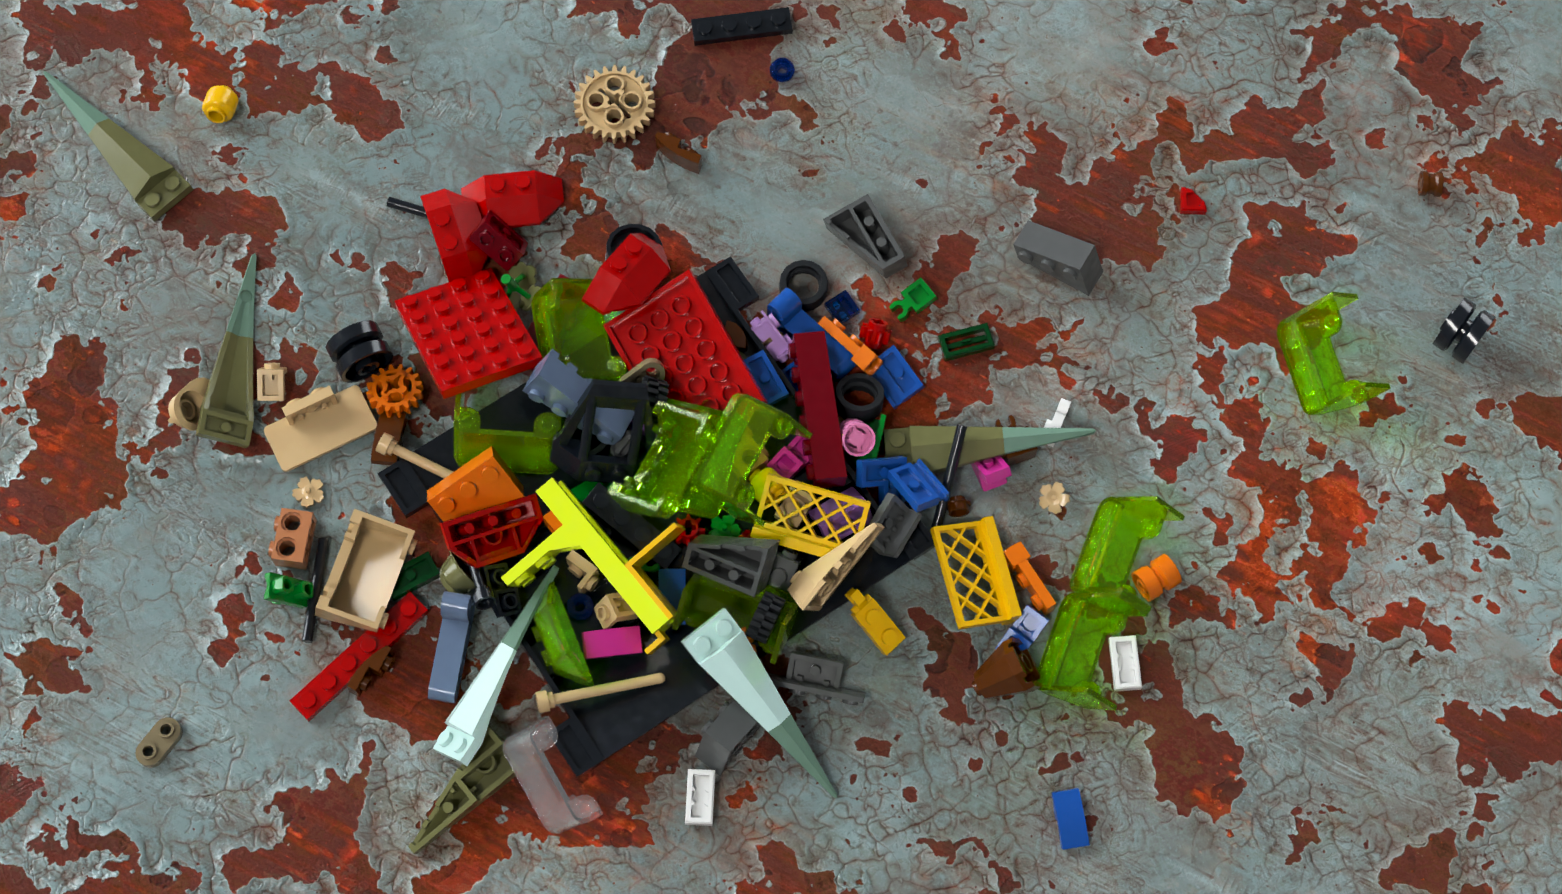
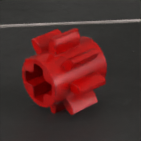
M870 318L868 323L863 322V325H861L859 338H864L863 343L868 348L881 349L883 344L888 345L892 330L887 329L888 323L886 321Z
M687 514V518L683 520L676 518V522L685 528L676 538L677 545L684 543L688 547V543L701 534L705 535V528H698L701 524L700 518L694 520L690 514ZM686 528H692L691 535H686Z

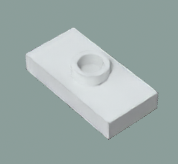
M1136 635L1109 637L1114 692L1141 690L1142 682Z
M688 769L685 825L713 826L715 770Z

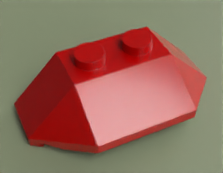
M536 170L483 175L461 188L462 196L476 201L482 218L491 210L510 228L541 225L558 207L564 204L562 178Z
M445 188L420 196L448 282L474 275L481 271L488 259V255L469 239L470 235L479 227L482 221L476 201Z
M643 233L630 234L600 266L582 297V302L602 315L610 314L613 311L641 307L671 272L663 246Z
M535 493L442 522L440 527L447 549L476 569L524 553L538 526L543 521V515Z

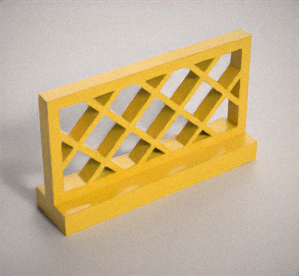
M768 473L750 537L780 540V546L822 557L843 543L838 535L839 533L851 528L853 533L857 534L865 528L871 502ZM771 482L782 484L787 493L774 499L769 490ZM800 490H805L809 492L813 500L800 507L793 494ZM767 497H768V498L770 499V501H771V502L768 503V504H766ZM790 497L796 510L784 516L777 503ZM826 497L833 498L839 507L828 514L825 513L819 502ZM816 504L822 517L810 523L803 510ZM853 504L864 507L862 517L854 521L850 519L845 508ZM773 505L780 519L774 522L762 520L764 510ZM841 511L848 524L835 530L829 517ZM797 513L800 514L806 526L799 530L791 528L787 521L788 518ZM825 520L832 532L825 537L818 536L812 527ZM860 522L859 528H858V531H857V529H856V527H855L854 525Z
M993 516L983 517L980 521L935 526L930 529L958 630L999 623L1001 625H1009L1022 616ZM974 529L976 536L974 544L962 536L965 530ZM940 533H947L955 539L951 547L942 542ZM958 542L970 549L966 558L954 550ZM973 553L982 558L984 564L981 569L969 561ZM950 555L962 563L958 572L949 567L948 559ZM965 567L978 574L973 583L961 575ZM981 577L989 582L991 587L989 593L976 586ZM957 580L969 588L965 597L956 592L955 584ZM972 592L985 599L980 608L968 600ZM988 602L997 608L999 616L992 617L983 611ZM964 606L976 613L973 620H964L962 613Z

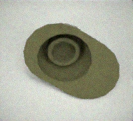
M450 552L449 557L441 566L440 581L448 592L467 594L475 589L471 572L465 561Z

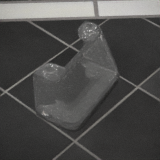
M545 715L508 736L503 743L502 750L543 826L547 831L559 834L588 823L603 815V812L597 801L589 795L576 797L574 794L570 796L566 794L544 754V751L551 748L558 738L556 727L550 716Z

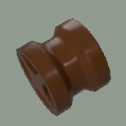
M1421 171L1418 178V195L1432 194L1434 197H1440L1444 184L1443 172L1429 174L1427 171Z

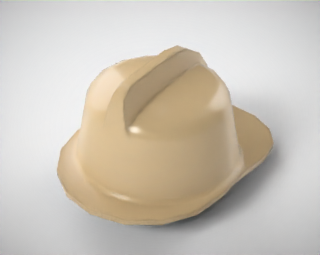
M203 377L190 381L171 399L168 406L169 423H175L177 426L189 431L197 430L199 411L210 381L209 379Z

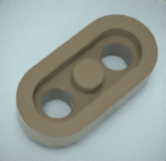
M647 358L624 374L618 381L640 383L646 375L664 380V366L656 358ZM648 368H655L653 372H647Z
M170 717L157 721L137 746L135 752L137 760L147 768H154L160 765L180 741L183 733L181 725ZM165 727H171L169 734L164 735L162 733ZM148 748H153L151 756H145V751Z

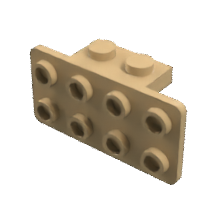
M329 385L325 388L319 387L314 389L306 397L301 399L295 398L289 401L286 406L282 407L286 417L266 426L264 433L281 469L284 472H289L376 431L377 422L359 386L353 385L334 394Z

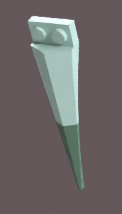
M552 566L444 722L448 726L439 735L437 743L433 747L439 754L468 766L482 745L508 670L534 614L559 571L557 566Z
M722 608L685 637L681 643L694 660L831 796L837 798V793L745 633L726 608Z

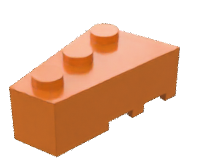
M490 446L427 490V502L443 522L525 497L523 485L493 446Z

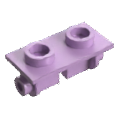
M762 310L761 313L764 317L762 319H759V317L754 318L750 322L752 325L751 330L754 331L762 343L768 338L772 339L765 347L774 360L779 361L781 364L789 358L787 356L788 343H792V340L787 333L782 336L777 330L781 325L771 313L767 316Z

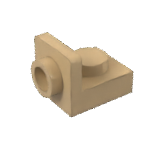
M264 363V367L257 369V401L285 400V374L287 373V367H280V363Z
M800 490L793 494L800 507L813 500L809 492L805 490ZM790 497L785 498L780 505L784 516L796 510ZM813 505L803 510L806 516ZM776 511V513L774 514V518L778 520L780 519V516ZM797 513L788 518L787 521L791 528L798 530L803 519Z
M572 549L566 557L567 564L569 565L568 570L578 578L584 576L577 585L579 593L584 595L587 590L591 592L597 586L600 580L598 578L599 571L596 566Z
M618 592L606 594L594 607L597 619L603 629H610L616 622L638 618Z

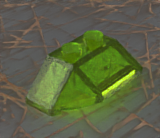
M551 582L533 617L536 626L531 627L536 642L542 641L545 650L541 651L545 665L546 667L551 665L554 673L587 687L594 686L593 678L556 584Z

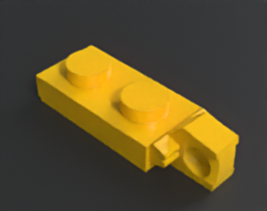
M853 588L845 594L853 605L850 609L852 612L851 616L883 655L887 656L906 638L877 601L869 594L863 596L858 589Z

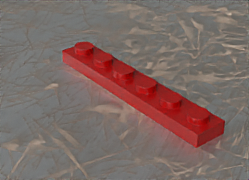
M411 592L406 594L387 612L389 617L384 629L379 628L377 632L370 630L364 632L289 700L308 722L347 688L346 685L356 670L371 655L386 645L392 647L429 613L428 609Z

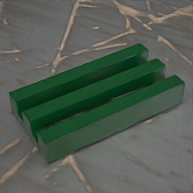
M988 323L938 335V342L941 345L945 362L995 348ZM980 332L985 333V335L964 339L962 341L954 342L951 344H946V341H950L953 339L977 334ZM987 341L986 343H982V344H979V345H975V346H971V347H967V348H963V349H959V350H956V351L949 352L950 350H954V349H957V348H961V347H965V346H969V345H973V344H977V343H980V342Z

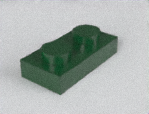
M428 551L403 564L391 595L393 601L440 577V572Z

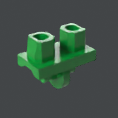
M272 572L265 573L267 587L264 600L271 601L277 605L285 604L297 608L307 607V599L313 597V582Z

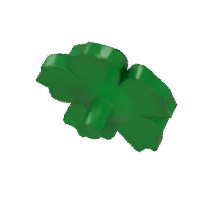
M731 514L724 515L722 520L718 516L711 519V528L713 530L709 532V535L738 537L740 535L741 529L738 524H734L735 517Z

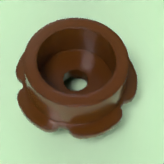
M957 495L949 499L950 501H948L947 506L949 516L963 517L969 514L971 502L966 500L964 496Z

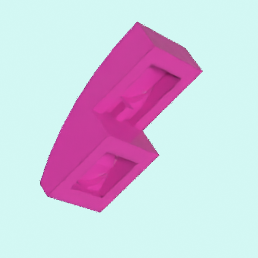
M801 431L766 466L773 468L782 477L792 479L809 463L808 455L804 456L802 449V440H806L805 432Z
M640 626L582 632L584 659L643 653Z

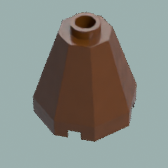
M1011 637L1002 642L973 674L974 681L972 686L978 696L983 695L984 698L990 699L1033 692L1042 687V683L1036 681L1041 676L1028 649L1022 651L1019 648L1023 644L1019 638Z

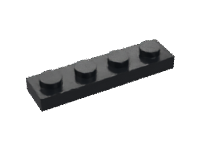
M789 7L691 19L694 46L786 35L793 32Z
M599 482L581 503L640 551L662 533ZM672 541L651 560L656 564L658 563L662 569H667L682 548Z

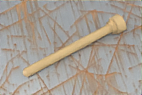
M386 432L380 438L375 450L385 456L386 454H395L443 479L453 473V471L398 445V441L394 440L395 437Z
M655 673L555 694L546 690L535 692L539 713L549 712L550 708H555L556 704L661 684L665 681V675L663 673Z

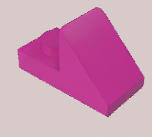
M1001 456L971 464L983 491L1006 484V477L1012 476L1010 466Z

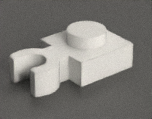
M1061 398L1053 420L1047 419L1044 428H1061L1071 401ZM1055 443L1047 444V445H1048V446H1051V447H1054Z

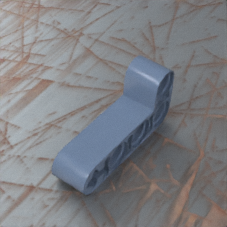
M448 591L443 593L440 611L442 623L428 688V699L449 703H456L475 612V603L472 595Z

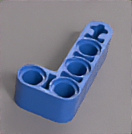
M785 288L767 305V316L772 313L781 325L777 329L783 335L787 333L791 340L794 333L825 331L832 379L839 382L856 366L851 360L853 355L802 310L800 298L791 289Z

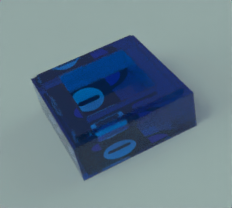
M846 290L824 303V307L832 318H836L841 324L860 313L859 307Z

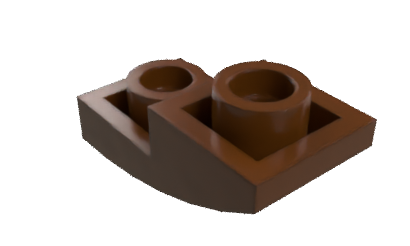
M656 133V147L662 154L682 168L697 174L700 173L702 155L693 149H682L681 139L672 133Z
M384 411L379 416L373 441L371 464L392 465L399 461L400 457L395 454H386L385 456L375 450L384 432L394 436V440L398 441V445L403 447L402 437L408 421L406 413H402L400 418L397 417L396 413L387 418Z
M386 645L379 649L356 670L346 685L350 693L360 697L362 691L366 692L373 680L372 673L382 678L385 671L389 672L395 662L393 657L395 654L391 647Z

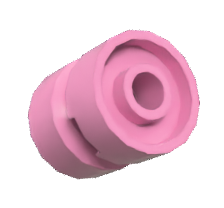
M848 418L839 424L843 450L856 457L864 456L874 448L876 442L875 433L866 423L856 418Z

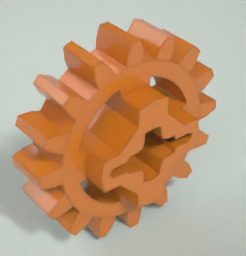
M390 364L387 371L379 368L380 375L372 374L373 382L367 383L368 391L366 395L371 408H376L379 415L385 411L387 418H390L393 413H396L397 417L400 418L403 411L411 414L410 407L418 408L417 400L423 399L422 391L424 387L419 374H414L411 367L404 370L403 364H400L397 369H394L392 364ZM409 384L412 386L411 392L408 391ZM379 390H381V392H380V393H381V397H380V398H379V396H378Z

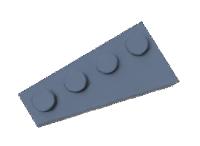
M552 349L536 365L522 391L527 393L531 400L550 407L554 414L567 418L569 414L572 415L578 406V400L593 379H584L576 373L578 368L571 362L565 365L558 359L560 354ZM596 407L592 434L596 435L597 439L604 444L615 445L622 439L635 412L633 410ZM584 415L577 426V428L581 430L583 427Z

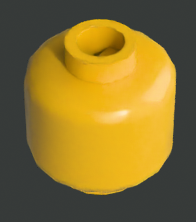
M213 86L207 91L202 104V110L206 117L214 123L230 121L238 106V96L228 86Z
M773 468L756 469L749 477L748 491L759 503L767 474L771 473L781 476ZM771 482L769 490L774 499L787 493L782 484ZM767 497L766 504H768V503L771 502L768 497Z

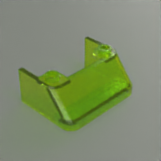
M1331 292L1282 320L1277 327V337L1303 411L1308 415H1322L1358 406L1391 389L1387 383L1362 382L1360 380L1345 382L1330 337L1337 334L1342 327V317L1339 310L1358 300L1357 294Z
M465 392L456 395L454 410V459L459 467H462L490 446H493L512 472L552 474L558 469L555 464L549 461L553 437L563 427V417L550 412L542 413L534 421L533 432L480 429L481 418L479 413L471 407H464Z
M736 393L729 400L691 470V484L735 519L764 526L765 521L749 509L755 498L754 487L746 481L770 435L777 439H784L789 434L810 439L812 433L789 414L750 395Z
M1158 496L1105 498L1096 510L1070 579L1071 590L1080 596L1120 611L1150 612L1152 607L1136 596V590L1133 587L1126 585L1142 540L1156 537L1161 532L1164 521H1183L1185 516Z
M695 573L682 591L672 629L677 630L683 621L689 626L699 627L722 608H726L740 628L746 627L748 629L764 593L768 591L786 600L767 643L763 644L758 641L763 651L772 654L770 663L775 664L784 650L799 606L789 592L769 585L757 596L753 597Z
M1073 592L1068 594L1060 604L1038 667L1041 678L1036 681L1042 683V687L1038 690L1046 695L1085 709L1116 711L1117 705L1101 696V687L1091 682L1106 635H1116L1121 632L1126 626L1128 616H1148L1149 611L1122 593Z

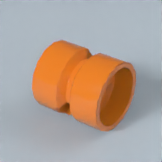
M1166 554L1153 559L1150 562V567L1147 565L1142 566L1131 573L1134 585L1141 596L1148 602L1163 594V589L1169 591L1182 582L1180 572Z

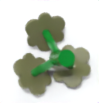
M523 261L514 265L509 270V274H504L501 277V282L508 287L504 288V291L516 311L519 307L524 311H529L535 307L540 300L542 292L540 286L534 285L537 282L536 277H534L536 275V268L532 265H526Z

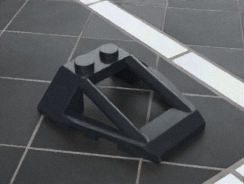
M593 379L578 400V406L572 415L569 414L565 419V425L561 431H557L554 435L549 461L577 481L632 484L654 469L658 453V442L647 385L645 383ZM596 407L635 410L628 457L589 455ZM584 415L581 441L580 439H571ZM644 424L645 444H640Z

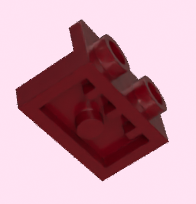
M491 210L483 216L479 227L469 237L470 241L506 271H509L524 255L528 246V242Z

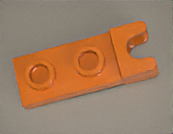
M824 316L818 322L823 329L853 355L851 360L867 375L872 376L882 365L883 361L854 334L848 337L844 333L846 327L836 318L831 322Z
M1020 541L1004 550L1010 573H1017L1015 576L1016 580L1023 589L1027 588L1031 594L1030 600L1035 609L1041 610L1045 616L1054 611L1056 602L1029 563L1031 556Z

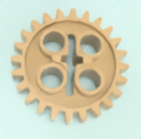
M613 65L612 71H608L603 66V73L601 74L593 70L594 78L586 75L587 84L579 83L580 91H575V98L577 100L573 101L574 108H576L574 110L575 117L579 118V126L585 125V133L593 131V139L602 135L603 143L610 137L613 144L616 143L618 137H621L624 143L626 142L627 135L635 139L636 130L643 134V125L650 126V119L648 117H654L653 108H655V100H652L654 99V92L649 91L650 83H644V76L641 75L636 78V70L628 74L626 66L622 68L621 72L617 71L616 65ZM612 86L620 87V89L615 91L610 90ZM595 102L602 103V105L598 107L592 106V104ZM630 102L638 103L636 106L633 107L627 105ZM612 118L620 119L616 123L609 122Z

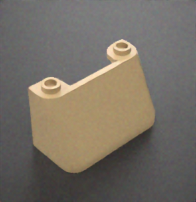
M354 509L349 521L350 524L344 535L343 543L323 589V595H320L317 602L315 616L377 632L379 628H385L389 614L385 613L405 558L407 554H413L418 540L413 539L415 531Z

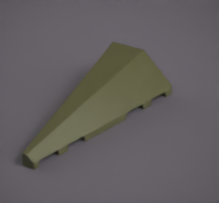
M489 725L483 743L469 765L465 766L462 764L460 768H457L435 803L433 811L421 825L422 828L416 838L409 844L408 847L413 854H418L526 769L512 749Z

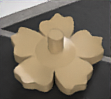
M305 476L300 478V482L297 484L299 488L292 490V496L297 501H301V506L305 508L314 506V501L321 503L324 499V492L321 490L323 483L320 479H312L310 482Z
M1055 482L1053 487L1051 484L1042 485L1040 492L1044 496L1039 498V505L1042 509L1048 507V510L1054 514L1062 512L1061 506H1066L1070 502V495L1062 494L1065 492L1063 483Z

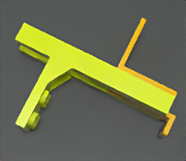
M554 478L549 479L535 492L563 525L505 573L501 579L507 586H523L525 588L536 579L534 574L541 568L546 570L557 561L555 557L559 553L572 551V549H583L650 632L658 637L644 650L647 655H652L670 640L665 631L678 621L681 615L641 567L679 536L685 528L681 524L673 523L628 561L567 485L561 480L557 482Z

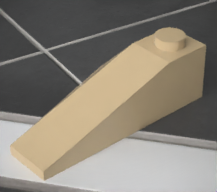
M872 523L802 571H797L790 580L792 584L788 588V592L802 610L819 611L885 527L880 523Z

